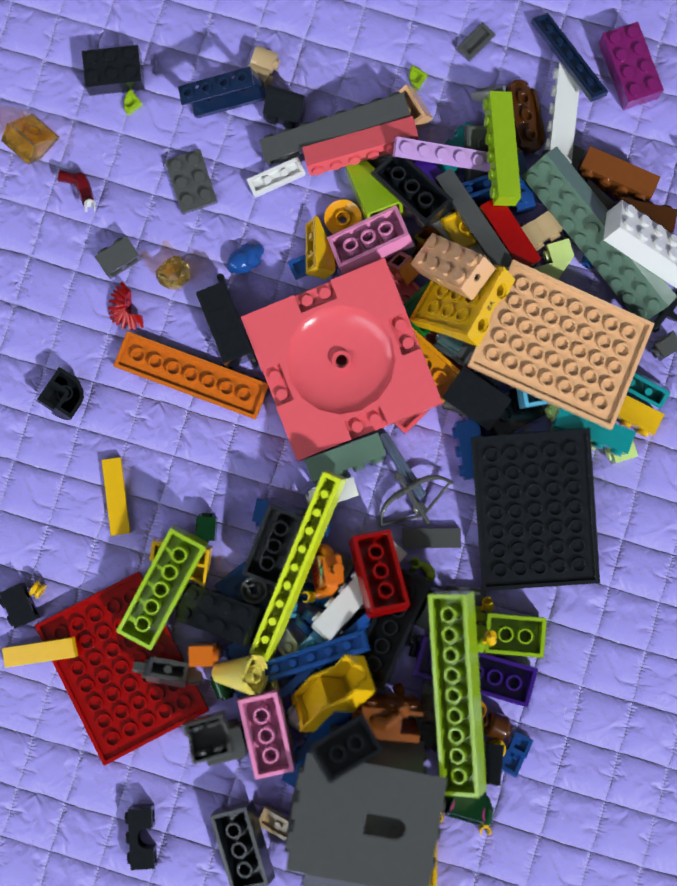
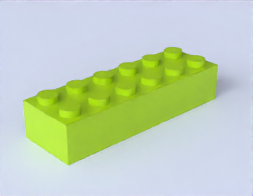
M174 524L167 533L116 632L152 650L209 542Z

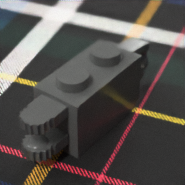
M150 657V660L145 659V663L134 661L132 671L142 674V678H146L148 682L185 688L186 684H195L196 686L203 681L201 671L189 669V663Z

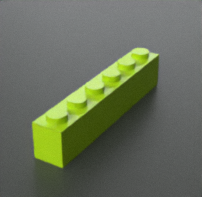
M489 91L487 97L483 99L482 108L485 110L486 115L484 127H487L485 143L488 145L487 162L490 163L488 179L491 180L490 198L493 199V205L516 206L521 199L512 92Z

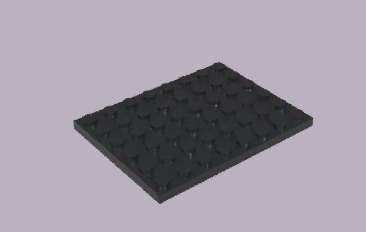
M590 428L471 437L482 591L600 583Z

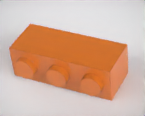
M195 642L188 646L189 667L214 666L222 658V646H219V642Z

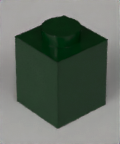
M202 513V517L197 516L195 535L203 540L216 541L218 518L213 517L212 513Z

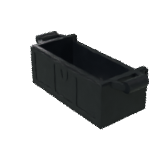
M220 273L217 275L219 283L197 291V298L226 368L230 369L250 360L252 366L257 368L259 367L258 360L253 354L225 284V276Z

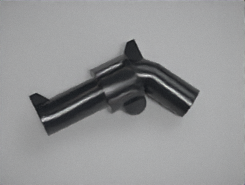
M413 631L406 646H410L408 656L416 658L421 637H417Z

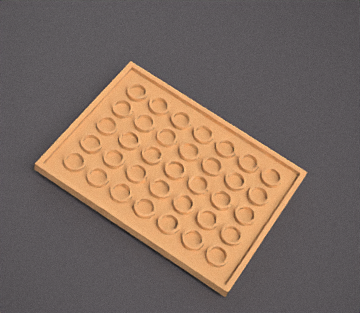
M512 260L508 272L515 278V281L506 298L500 301L494 308L490 317L489 329L479 347L475 346L467 367L608 430H612L655 323L516 260Z

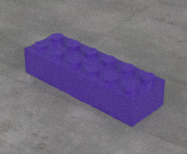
M422 635L412 673L413 675L433 680L431 638ZM478 652L481 694L528 708L538 669L488 653Z

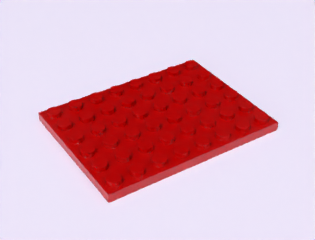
M140 571L34 625L42 641L75 637L78 656L53 660L52 662L103 766L176 729L185 721L195 719L209 711L197 685L186 684L185 688L148 682L146 678H142V674L132 671L134 661L145 663V659L150 660V657L185 662L167 624L152 650L116 632L144 579Z

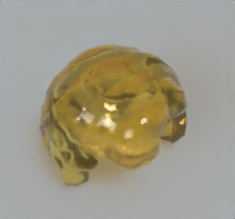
M176 255L166 260L155 271V277L163 287L176 290L190 280L191 273L188 263Z

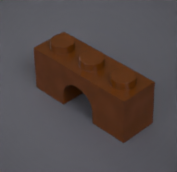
M427 225L424 226L413 237L416 244L414 253L409 256L399 251L387 263L396 280L406 285L414 280L419 272L410 263L432 233L441 236L438 230Z

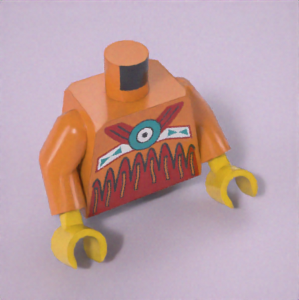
M320 544L312 563L314 589L316 591H303L301 595H308V599L303 601V603H313L316 598L319 600L335 595L338 585L344 583V567L341 555L335 553L330 545Z

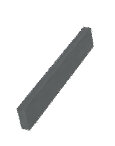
M452 168L435 177L438 186L453 199L452 207L490 263L505 268L509 267L514 259Z

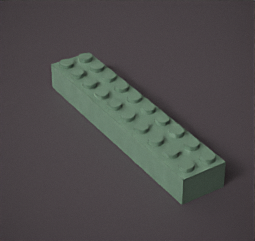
M557 146L546 153L522 175V178L631 313L649 320L667 308L677 298V295L663 279L604 241L605 220L608 209Z

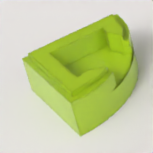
M412 65L409 81L411 86L418 92L427 79L428 74Z
M132 89L126 93L124 100V109L128 116L143 106Z

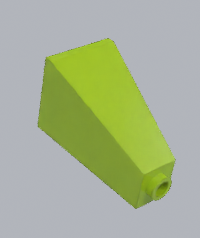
M367 160L356 165L344 167L364 220L397 205L404 220L403 204L371 175L375 168Z

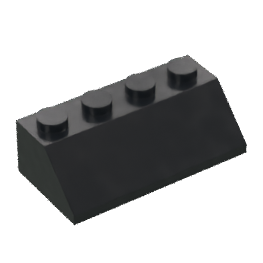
M391 155L371 172V175L425 226L438 222L451 210L453 199L410 159L392 157Z

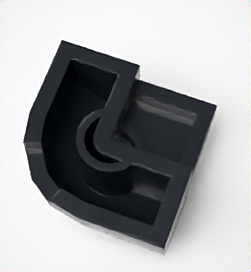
M59 367L36 401L51 410V414L64 420H71L83 402L84 390L80 384L81 382L76 377Z

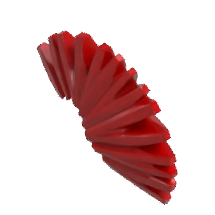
M120 282L121 288L116 286L117 291L113 290L115 294L111 293V296L116 299L109 300V302L116 304L115 306L108 307V310H112L109 314H113L110 318H114L112 321L113 323L116 322L117 326L122 323V329H125L127 323L129 330H132V328L136 330L137 323L141 328H144L143 316L131 313V291L123 282Z

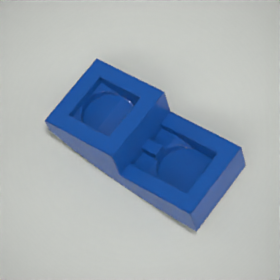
M515 731L503 756V772L514 778L518 776L522 763L527 758L533 743L532 739Z

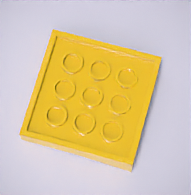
M493 265L496 269L473 301L430 281L409 319L417 327L441 333L479 347L489 329L490 317L494 308L500 301L506 298L515 278L505 267Z

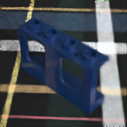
M251 67L178 86L181 105L191 103L194 117L197 119L265 101L266 97L264 82Z

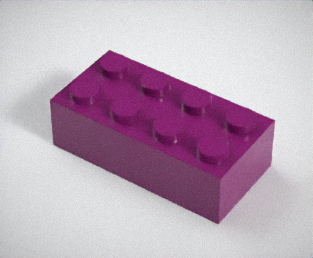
M635 22L603 33L598 44L623 110L658 99L664 89L639 23Z

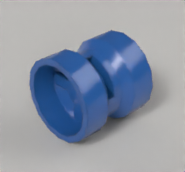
M306 609L303 612V616L298 618L294 624L308 636L311 633V626L314 623L312 618L315 615L309 609Z

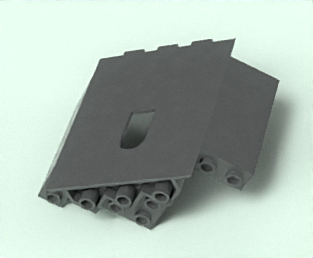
M331 724L329 733L341 726ZM378 739L384 750L383 752L331 783L327 782L312 753H307L305 765L300 764L293 791L284 852L288 853L286 871L303 874L301 886L430 885L431 873L436 865V857H434L436 843L441 835V828H439L442 811L444 812L446 805L444 795L447 778L426 774L427 766H424V762L427 759V750L424 749L425 741L419 740V743ZM367 813L401 820L405 825L404 834L398 839L363 834Z

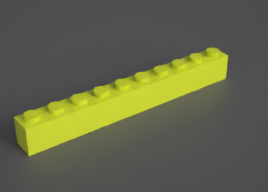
M324 471L321 475L250 649V654L261 655L266 662L275 656L347 478L334 472Z

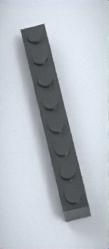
M394 92L387 98H376L369 104H358L351 110H341L330 117L322 116L315 122H304L297 128H286L276 135L268 134L259 142L265 162L268 166H272L304 155L302 149L304 146L410 117L411 115L404 92Z

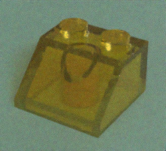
M31 113L7 123L1 141L22 158L23 161L31 164L40 160L58 141L59 136Z

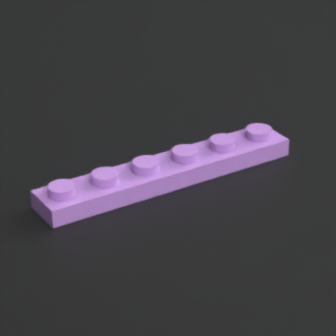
M395 137L392 157L489 172L490 163L487 162V152Z

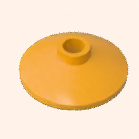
M344 199L331 203L324 214L325 225L332 234L362 221L359 207L352 201ZM342 217L346 218V222H345V223H341V222L339 221L340 218H342Z

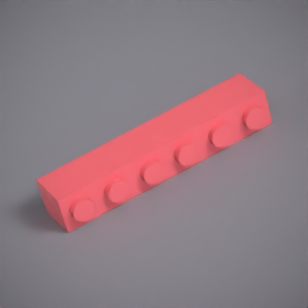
M410 116L304 146L302 149L309 174L313 176L330 170H338L348 165H356L362 161L374 160L387 154L391 155L393 154L395 137L419 140L414 118Z

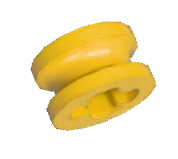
M37 580L30 589L29 595H34L35 599H39L47 585L41 584V581Z

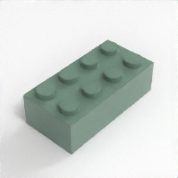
M375 433L305 459V463L313 484H318L324 471H331L344 477L347 475V471L353 470L357 472L365 469L366 464L371 463L373 466L383 462L386 452L379 434Z

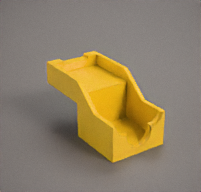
M344 655L334 666L311 675L291 696L299 718L298 724L301 732H315L334 711L355 712L376 691L364 656Z

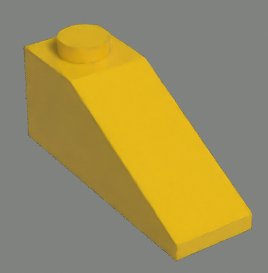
M314 216L305 224L306 274L327 279L336 270L335 257L319 217Z

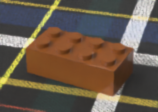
M592 146L588 148L577 169V172L584 181L590 179L604 193L611 194L617 200H620L621 197L629 196L638 201H649L660 180V176Z

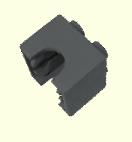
M225 710L191 719L182 724L184 734L189 741L190 757L193 765L233 754L235 747Z
M237 718L227 720L235 747L233 754L207 761L208 766L247 756L249 750L242 721H238Z

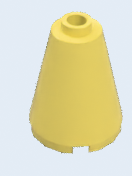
M250 655L216 663L211 674L216 683L248 695H256L262 693L266 687L268 675H265V669H268L261 655Z

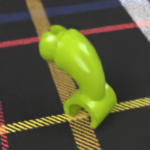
M415 557L408 562L415 565L410 567V572H415L420 568L423 570L427 580L432 581L436 578L435 569L430 564L420 561Z

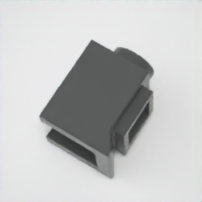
M673 330L652 343L654 345L650 349L652 355L661 361L677 351V335Z

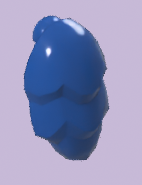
M246 243L239 249H235L227 260L228 271L230 273L243 274L258 266L264 253L263 245L260 243Z

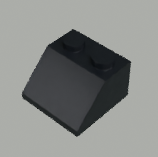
M268 85L263 108L264 120L272 125H276V123L284 125L285 128L294 129L299 127L306 110L305 96Z

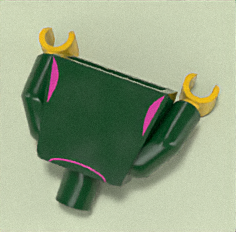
M486 792L479 798L444 795L446 805L444 812L442 811L440 823H442L443 813H445L447 817L478 825L480 835L484 828H487V835H491L489 825L492 822L494 809Z

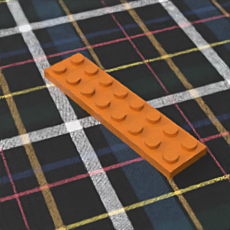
M129 331L126 332L113 365L120 370L257 420L269 388L268 383Z

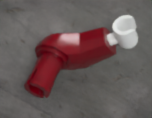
M60 170L58 182L74 184L84 206V211L88 212V207H92L96 211L92 189L85 173L82 171L73 173Z

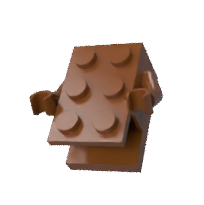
M397 683L392 687L394 693L377 694L374 692L355 712H352V718H356L361 714L365 716L376 738L379 740L419 743L420 734L416 720L402 718H406L409 715L423 716L422 707L418 697L411 694L405 695L402 683Z

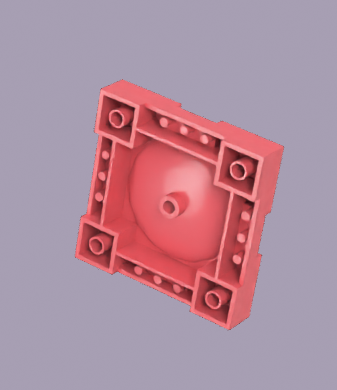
M385 258L331 279L330 282L296 296L292 295L241 316L297 461H303L443 405ZM341 356L347 358V363L344 366H339L337 363L338 358Z

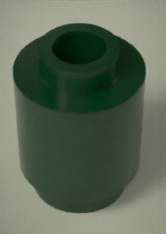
M210 676L212 680L210 683L217 699L221 698L222 701L233 697L232 693L235 692V689L216 683L213 677Z

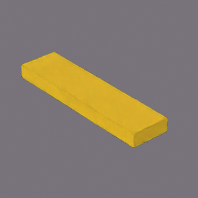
M122 458L102 460L111 536L130 534L131 529Z
M75 637L2 648L5 668L78 656Z

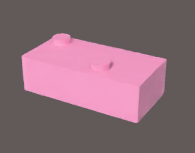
M397 205L327 237L338 267L343 275L385 258L386 260L396 255L399 251L403 252L415 246Z
M279 688L266 690L256 695L240 696L237 701L255 780L295 771L297 764Z

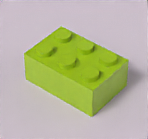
M485 612L487 630H495L497 642L494 646L486 644L484 653L544 658L547 618Z

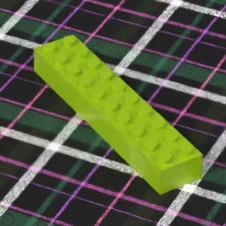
M435 591L428 594L439 776L447 778L445 795L479 798L487 791L474 591Z

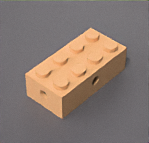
M435 233L431 234L410 263L423 277L472 301L496 269L485 256Z

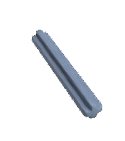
M387 432L380 434L379 436L384 448L409 485V483L417 479L389 434ZM421 484L412 490L417 499H421L426 495Z

